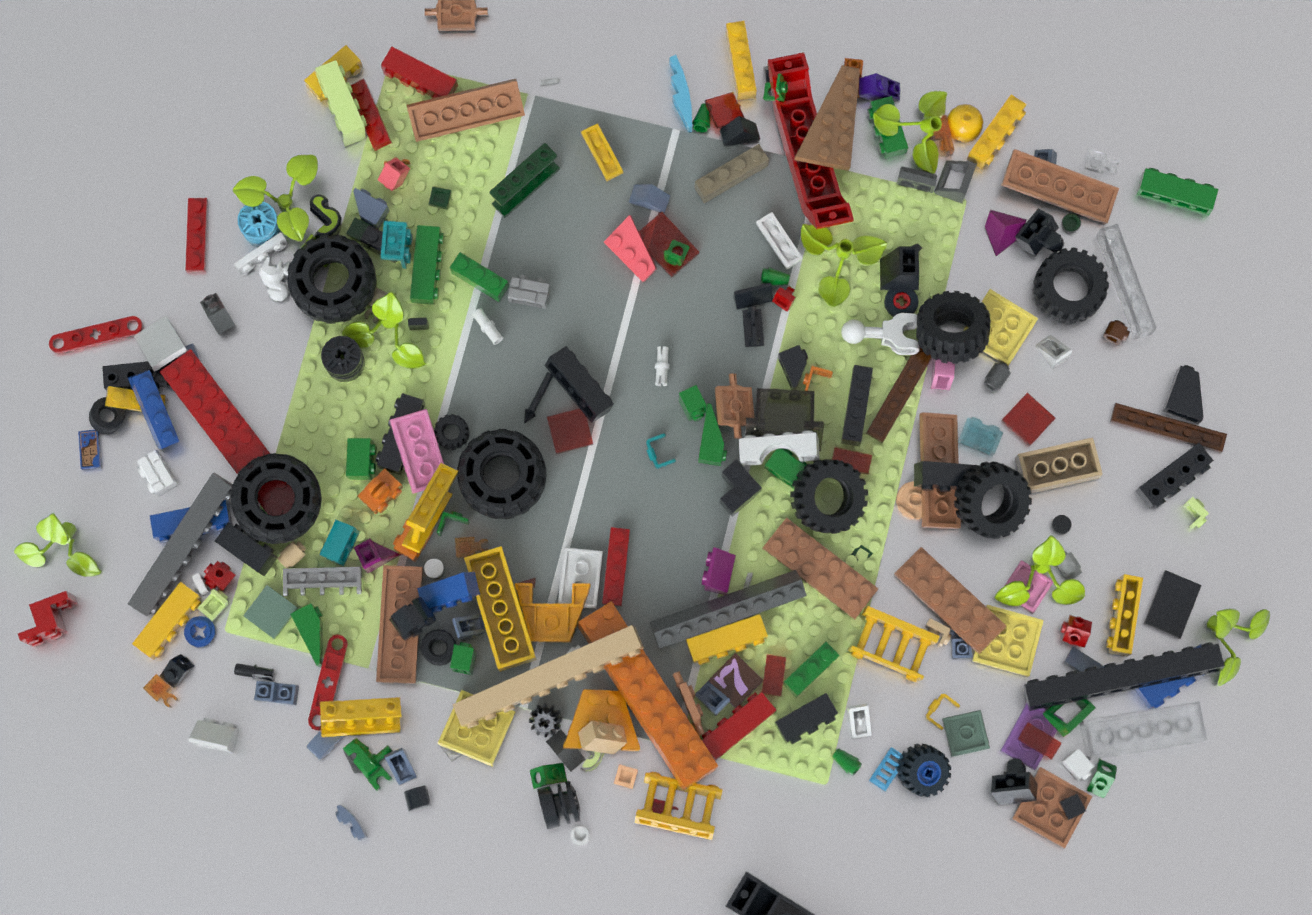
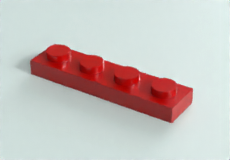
M363 78L351 84L353 92L350 94L353 99H357L360 107L358 112L366 120L367 126H365V130L373 149L377 151L391 144L392 141L366 80Z
M188 198L186 272H206L207 198Z
M614 527L610 529L602 605L612 601L614 606L622 607L630 529Z

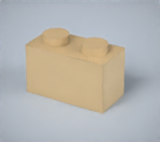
M591 721L578 732L582 750L615 754L627 744L622 725Z

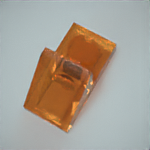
M943 115L941 117V129L933 132L934 135L930 136L927 141L940 140L941 152L944 151L945 157H949L954 153V145L947 115Z

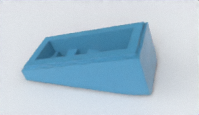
M890 747L869 779L871 783L883 791L887 790L898 773L897 767L900 766V764L889 758L890 755L898 760L903 758L901 753ZM886 761L896 767L895 770L885 765ZM883 768L892 775L888 777L880 770ZM879 775L887 780L886 784L878 780L876 776Z

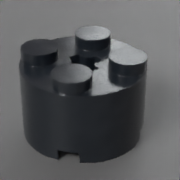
M422 597L412 600L413 605H404L389 619L404 641L412 636L415 638L423 632V627H428L437 621Z

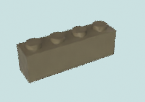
M760 144L696 180L694 188L703 203H706L768 167L769 158Z

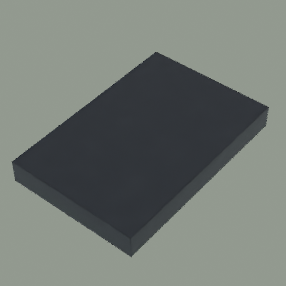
M1165 570L1143 624L1181 639L1202 585Z

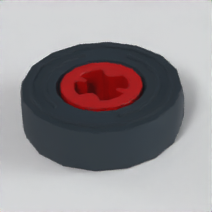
M889 290L884 300L885 309L893 317L899 313L914 314L919 303L918 295L914 290ZM899 298H903V301H906L907 304L904 303L903 306H900V303L896 302V300L899 301Z

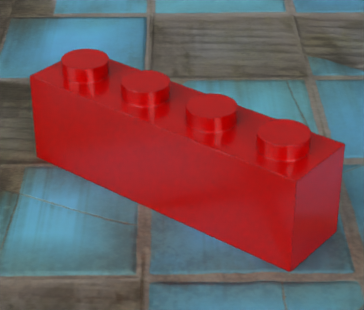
M392 46L381 63L384 75L391 79L395 77L404 86H412L420 94L432 96V99L454 94L458 87L457 79Z
M762 692L752 694L747 699L748 703L742 707L740 704L732 711L734 715L729 719L724 717L717 723L718 728L713 732L709 729L701 736L703 743L715 761L777 711Z

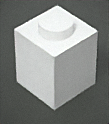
M1079 748L1061 762L1076 780L1081 778L1083 780L1087 779L1092 774L1091 769L1095 767Z

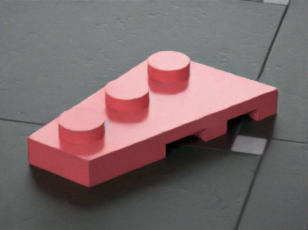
M629 215L604 243L642 282H645L657 267L641 238L640 232L634 224L632 216Z

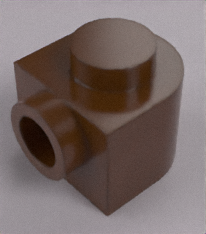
M1114 320L1109 322L1103 337L1119 346L1122 340L1126 342L1130 331L1127 330L1128 327L1123 322Z

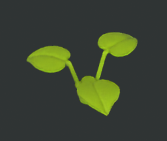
M932 91L920 98L919 110L924 113L922 121L899 122L900 113L894 105L885 104L879 107L874 112L873 118L876 128L883 135H896L898 126L920 125L921 130L928 133L922 139V143L915 145L913 160L922 170L935 174L938 166V148L933 140H926L934 135L933 132L940 130L942 127L941 120L946 110L947 92Z
M297 155L288 161L286 171L293 178L289 194H282L275 198L272 194L265 191L267 183L258 176L243 178L234 186L233 193L246 206L256 207L264 201V195L274 200L282 211L277 216V225L281 232L293 240L303 241L309 225V217L303 209L294 208L292 197L296 180L300 185L305 186L310 184L316 177L318 161L315 155Z
M803 224L801 228V241L807 252L818 256L825 249L829 251L836 248V254L841 258L835 278L826 276L820 281L818 286L822 299L829 306H838L847 299L850 292L849 282L845 279H839L844 260L852 253L857 254V260L860 263L873 265L880 260L887 242L877 237L860 236L853 243L849 239H843L839 243L829 246L832 243L833 237L827 228L816 229L813 225Z
M392 291L373 303L372 311L380 319L373 329L370 330L367 323L357 321L350 323L342 331L343 336L355 340L359 347L366 348L373 344L374 336L372 333L381 324L389 329L394 327L395 347L397 348L392 352L394 361L400 366L410 369L419 368L426 364L423 353L417 345L413 343L399 345L398 323L402 321L404 312L399 300Z
M54 513L41 520L36 526L38 534L43 539L50 541L42 550H39L38 546L31 542L21 543L14 550L17 557L27 565L41 567L46 562L43 553L53 543L56 542L61 545L69 543L68 556L70 558L66 561V564L72 572L85 577L96 576L102 572L94 559L84 552L72 554L75 541L72 538L77 529L70 522L61 524Z
M1050 535L1032 553L1034 565H1031L1027 585L1025 586L1022 581H1014L1002 587L994 596L997 601L1009 606L1024 604L1030 597L1027 590L1031 587L1035 570L1040 574L1048 571L1054 585L1057 587L1052 591V597L1060 604L1068 605L1081 601L1085 597V588L1076 579L1065 580L1061 585L1057 583L1050 565H1060L1065 560V551L1061 543Z
M1236 609L1216 611L1217 615L1210 617L1207 622V628L1216 633L1215 637L1222 642L1231 654V657L1227 658L1224 662L1225 667L1223 671H1220L1218 686L1232 680L1238 673L1241 665V659L1236 657L1234 651L1223 638L1229 634L1232 627L1250 632L1249 638L1251 639L1260 637L1269 624V610L1262 609L1258 611L1252 618L1248 628L1236 625L1240 616L1239 611Z

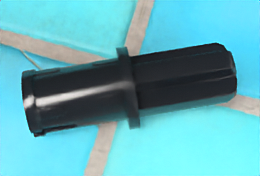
M237 663L234 668V674L252 677V680L258 678L272 681L274 669L257 667V664L251 666Z

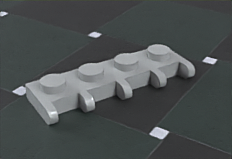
M361 567L283 569V596H288V589H300L301 596H305V588H320V595H325V588H339L340 595H344V587H357V594H362Z

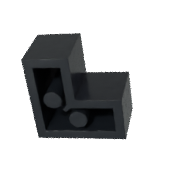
M737 459L722 471L721 476L732 489L720 498V504L733 517L761 493L762 487Z

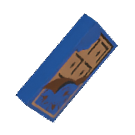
M96 430L78 431L81 469L101 468L99 432Z

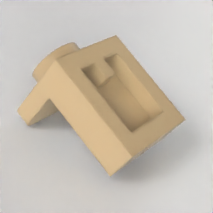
M929 618L925 627L928 628L929 632L942 636L937 646L941 648L943 644L947 645L952 636L949 634L951 629Z

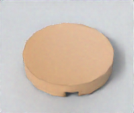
M913 481L905 483L899 489L896 496V505L899 512L909 519L918 520L922 518L921 487H914Z

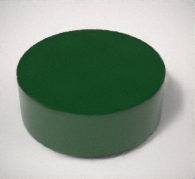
M1072 213L1065 215L1061 222L1062 229L1067 233H1075L1081 226L1080 218Z

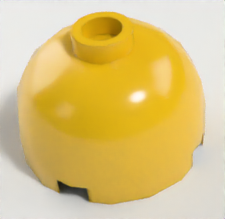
M969 104L956 106L947 116L945 125L947 133L952 139L963 143L975 140L983 129L981 112L978 108Z

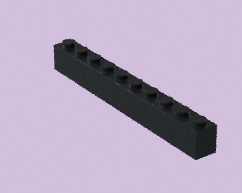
M1212 642L1202 644L1199 648L1185 647L1180 652L1166 651L1161 656L1147 655L1142 660L1128 659L1123 661V664L1109 663L1104 665V668L1089 667L1085 669V672L1077 673V671H1070L1066 673V676L1058 677V675H1051L1046 677L1047 680L1039 681L1038 679H1032L1027 681V684H1024V693L1028 709L1033 711L1223 671L1225 665L1219 644L1213 645Z

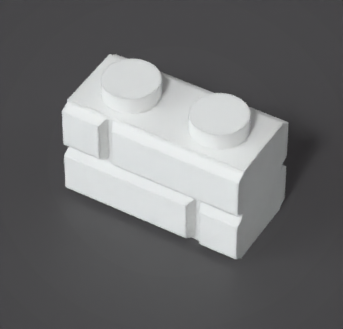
M154 450L147 454V456L137 460L139 465L137 470L142 478H147L149 483L146 486L152 494L155 493L161 496L179 485L158 450Z

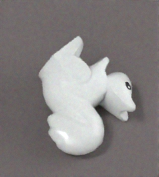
M267 256L259 275L263 283L269 287L267 290L269 297L277 302L283 301L290 293L288 285L282 280L285 276H288L287 270L291 262L289 261L282 266L283 260L280 259L277 264L271 263V258Z

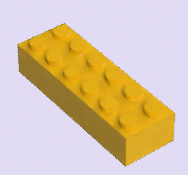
M502 546L465 557L468 572H475L480 592L476 599L499 672L537 660Z

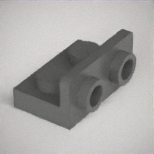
M902 166L897 185L933 193L937 175Z

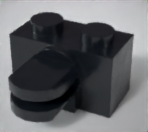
M1039 208L1015 236L1021 248L1034 256L1043 247L1052 252H1058L1064 246L1062 236L1056 232L1059 227L1052 215Z
M1014 758L1007 762L1004 775L992 776L991 794L999 805L1037 801L1038 783L1030 772H1026V766L1019 758Z

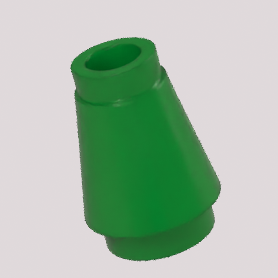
M701 104L692 122L694 130L704 133L710 128L711 105Z
M770 267L767 269L763 268L761 283H771V286L788 285L790 274Z
M840 748L832 756L841 768L852 776L856 774L862 765L859 758Z

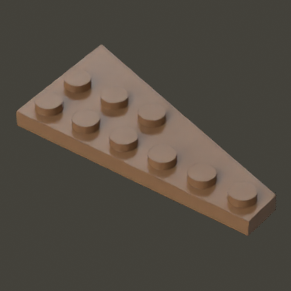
M841 66L794 160L849 171L851 168L860 69Z

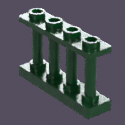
M546 143L542 144L490 190V195L495 199L491 204L504 219L560 170V167L554 162L557 154Z

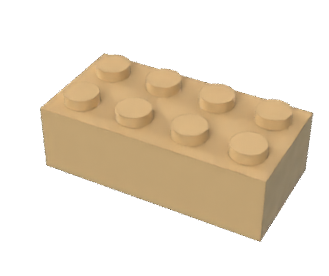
M1093 438L1020 453L1015 457L1018 472L1022 474V477L1026 478L1031 494L1099 479L1103 475Z

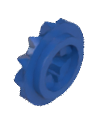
M197 616L187 622L184 628V636L192 646L204 647L215 638L216 629L210 619ZM195 626L200 629L205 628L203 631L205 638L195 635L197 633Z

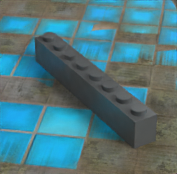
M215 472L211 474L128 602L129 606L147 617L151 613H156L160 607L158 603L160 598L167 596L171 590L168 586L172 580L176 582L182 573L179 569L183 564L186 566L192 557L190 552L193 548L197 549L201 544V535L203 532L208 533L212 527V518L214 515L216 517L219 516L224 508L221 506L225 499L227 501L230 499L232 483Z
M797 570L651 621L650 625L660 649L807 595L801 577Z

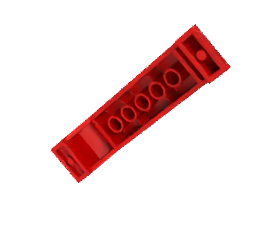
M805 53L769 59L768 70L771 94L775 97V101H772L774 116L803 214L816 229L854 222L850 204L841 195L834 169L794 160L817 115L811 93L809 67ZM778 73L782 74L784 80L788 83V91L785 93L784 101L776 100L779 98L776 92Z

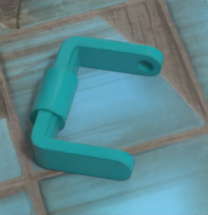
M665 433L646 441L648 457L650 461H653L657 469L676 462L675 459L658 464L654 448L651 447L650 443L666 437Z

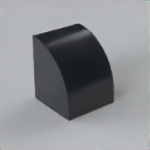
M427 786L416 787L404 792L408 811L431 806Z

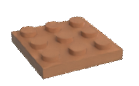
M1039 767L1034 776L1038 783L1037 801L1020 803L1012 820L1065 849L1084 813L1067 820L1059 802L1078 793L1086 809L1093 796Z

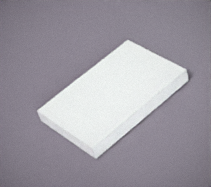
M167 316L162 317L134 335L154 371L187 352Z
M564 547L558 604L572 603V583H590L591 588L584 608L597 609L603 551Z

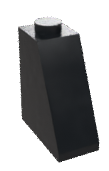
M1188 365L1180 366L1176 371L1162 411L1199 425L1204 418L1199 372Z

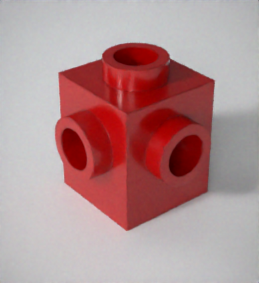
M217 561L214 565L210 563L204 570L206 575L203 579L209 588L223 592L236 575L230 571L231 568L226 563Z
M1069 615L1067 622L1063 621L1060 632L1063 633L1062 641L1085 648L1091 634L1092 622L1081 617Z

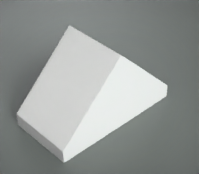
M1052 335L1036 344L1037 349L1052 369L1067 360L1072 354L1071 349Z
M868 703L848 707L846 711L852 739L872 736Z

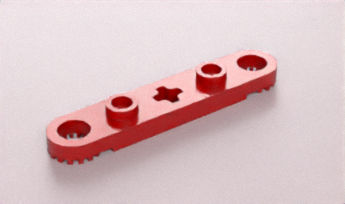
M129 316L55 334L49 340V347L54 353L63 354L69 351L72 352L125 339L142 331L143 323L138 317ZM133 321L138 322L136 330H129V323ZM94 331L101 333V335H98V339L92 337ZM62 339L64 345L59 349L55 348L54 342Z
M333 635L327 644L308 718L309 726L314 730H321V726H316L313 723L314 716L321 715L320 702L334 701L348 647L347 639L342 635ZM335 639H341L343 642V647L340 650H335L332 646ZM328 677H331L330 680L333 682V685H329L326 688L323 679L326 680Z

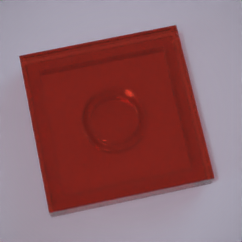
M1027 392L1001 421L1030 447L1056 418Z
M580 408L547 417L556 454L593 445L587 418Z

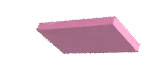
M427 409L389 420L412 494L425 490L439 464H444Z

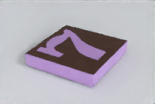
M735 653L708 681L728 697L730 704L736 708L763 682V679Z

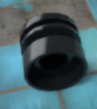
M337 336L327 341L322 348V363L333 379L339 382H349L355 380L363 372L365 358L355 340L347 336ZM343 354L345 359L341 360L339 355Z
M570 781L565 782L567 791L562 790L561 783L557 784L558 793L556 794L553 793L550 786L537 789L547 829L559 827L560 817L564 816L567 824H570L569 814H573L575 822L580 821V805L576 790Z

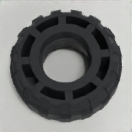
M329 234L320 235V238L308 240L301 249L298 248L294 253V258L289 263L287 270V283L291 297L304 314L318 322L336 324V322L352 320V317L357 314L360 315L366 310L365 307L369 302L371 303L374 297L377 278L370 256L359 243L343 235L329 236ZM329 263L344 265L348 269L349 278L340 290L325 293L315 287L314 277L322 266Z
M507 429L483 432L468 443V446L462 451L457 467L458 486L466 502L480 514L493 519H511L529 511L541 498L546 484L545 461L536 444L520 432ZM500 456L512 458L518 464L520 470L518 481L512 487L505 490L492 489L486 484L483 477L486 464Z
M271 453L251 460L239 471L231 490V507L238 524L251 537L266 543H287L303 536L313 526L321 509V489L315 474L304 462L287 454ZM272 480L284 481L294 491L295 500L292 508L281 516L268 515L258 505L257 497L260 488Z

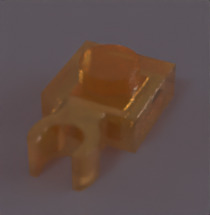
M474 537L455 538L456 558H465L476 554V551L484 552L489 550V548H481L483 543H489L488 540L482 539L479 542H475Z
M158 674L143 687L157 702L162 698L167 707H172L168 703L169 698H174L175 701H178L175 695L168 693L172 687Z

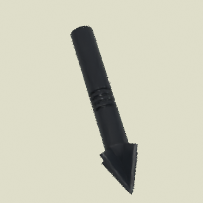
M546 373L529 408L525 409L524 424L535 417V411L553 378L552 374Z

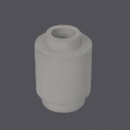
M1065 551V560L1057 566L1064 577L1073 579L1082 573L1081 566L1072 552L1067 553Z

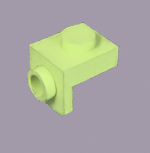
M1190 498L1184 506L1196 520L1189 527L1191 529L1195 526L1200 528L1207 521L1205 517L1209 513L1204 509L1205 506L1199 499Z
M212 589L211 594L198 607V610L213 622L228 606V601L226 600L228 597L221 590L217 592L215 589Z

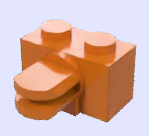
M384 468L358 497L375 514L378 512L382 513L389 506L387 503L392 498L396 499L402 493L401 489L403 486Z

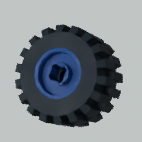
M922 743V746L914 744V748L908 747V752H903L901 754L903 758L898 760L900 766L897 767V772L900 774L897 776L901 780V784L921 797H930V794L933 796L938 795L937 791L942 792L944 790L943 786L949 783L947 779L951 778L949 770L952 769L951 765L948 764L950 762L949 759L945 757L944 753L931 745Z

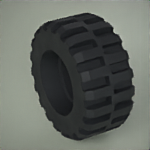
M1072 247L1070 251H1067V248H1063L1058 253L1056 251L1053 252L1042 262L1034 278L1033 294L1037 296L1035 299L1037 305L1041 304L1040 310L1043 313L1048 312L1050 314L1049 318L1053 320L1055 317L1059 318L1061 323H1065L1067 320L1070 324H1073L1077 320L1082 322L1089 316L1092 317L1101 307L1108 294L1107 271L1103 272L1105 266L1102 262L1097 263V257L1094 254L1092 256L1087 255L1088 251L1084 249L1078 252V248ZM1062 271L1078 273L1087 283V295L1078 301H1071L1061 297L1054 287L1053 281L1055 276Z
M955 290L954 292L944 291L943 294L937 293L932 296V299L928 298L921 305L917 314L916 337L918 344L924 353L931 355V358L936 361L939 359L942 363L952 362V364H958L960 361L963 363L968 362L970 358L978 357L979 353L981 354L985 350L986 345H988L991 323L990 313L983 302L980 303L977 297H971L969 293L964 292L963 294ZM947 322H958L967 326L968 329L953 333L944 331L938 326Z
M816 460L813 464L804 466L805 470L799 471L796 475L798 480H794L792 486L795 487L794 492L790 491V497H794V502L791 503L792 509L797 511L795 512L797 519H801V523L806 527H810L811 530L822 533L836 534L840 533V531L849 530L851 525L855 526L859 522L857 518L863 517L865 513L862 510L863 506L867 507L868 501H865L868 489L863 487L866 485L865 479L859 477L861 473L857 469H853V465L844 463L841 460ZM826 478L836 479L842 486L844 493L841 507L834 514L830 515L822 513L815 503L816 488Z
M982 462L981 466L975 465L971 468V472L967 471L963 475L964 479L960 480L957 484L959 488L955 490L954 494L957 497V500H954V507L958 509L956 510V515L961 519V523L985 538L999 539L1001 536L1007 537L1011 531H1017L1019 529L1018 526L1020 524L1023 525L1026 521L1024 518L1026 514L1029 515L1030 509L1028 508L1032 504V498L1029 497L1031 489L1027 486L1026 478L1022 477V474L999 462ZM1002 484L1004 490L1002 504L994 513L984 516L982 500L986 492L990 488Z

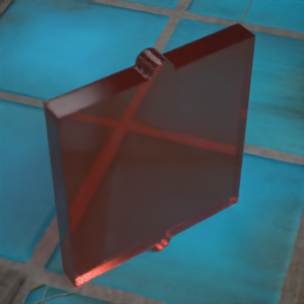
M733 92L704 101L716 129L725 126L738 116L744 117L740 108L741 105L738 104Z

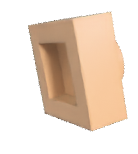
M619 764L614 784L633 789L638 770Z

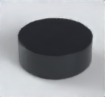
M1065 515L1056 516L1051 523L1052 530L1058 535L1068 533L1072 526L1071 520Z

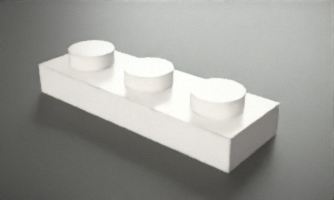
M773 212L756 221L757 226L786 270L803 260Z
M280 232L233 264L240 274L248 273L257 263L265 262L267 256L275 251L280 252L283 250L287 241Z

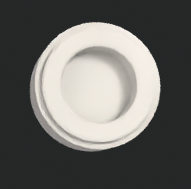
M430 559L426 562L424 571L428 577L437 579L444 573V565L438 559Z
M577 825L572 828L570 838L573 843L584 845L590 838V832L587 827Z

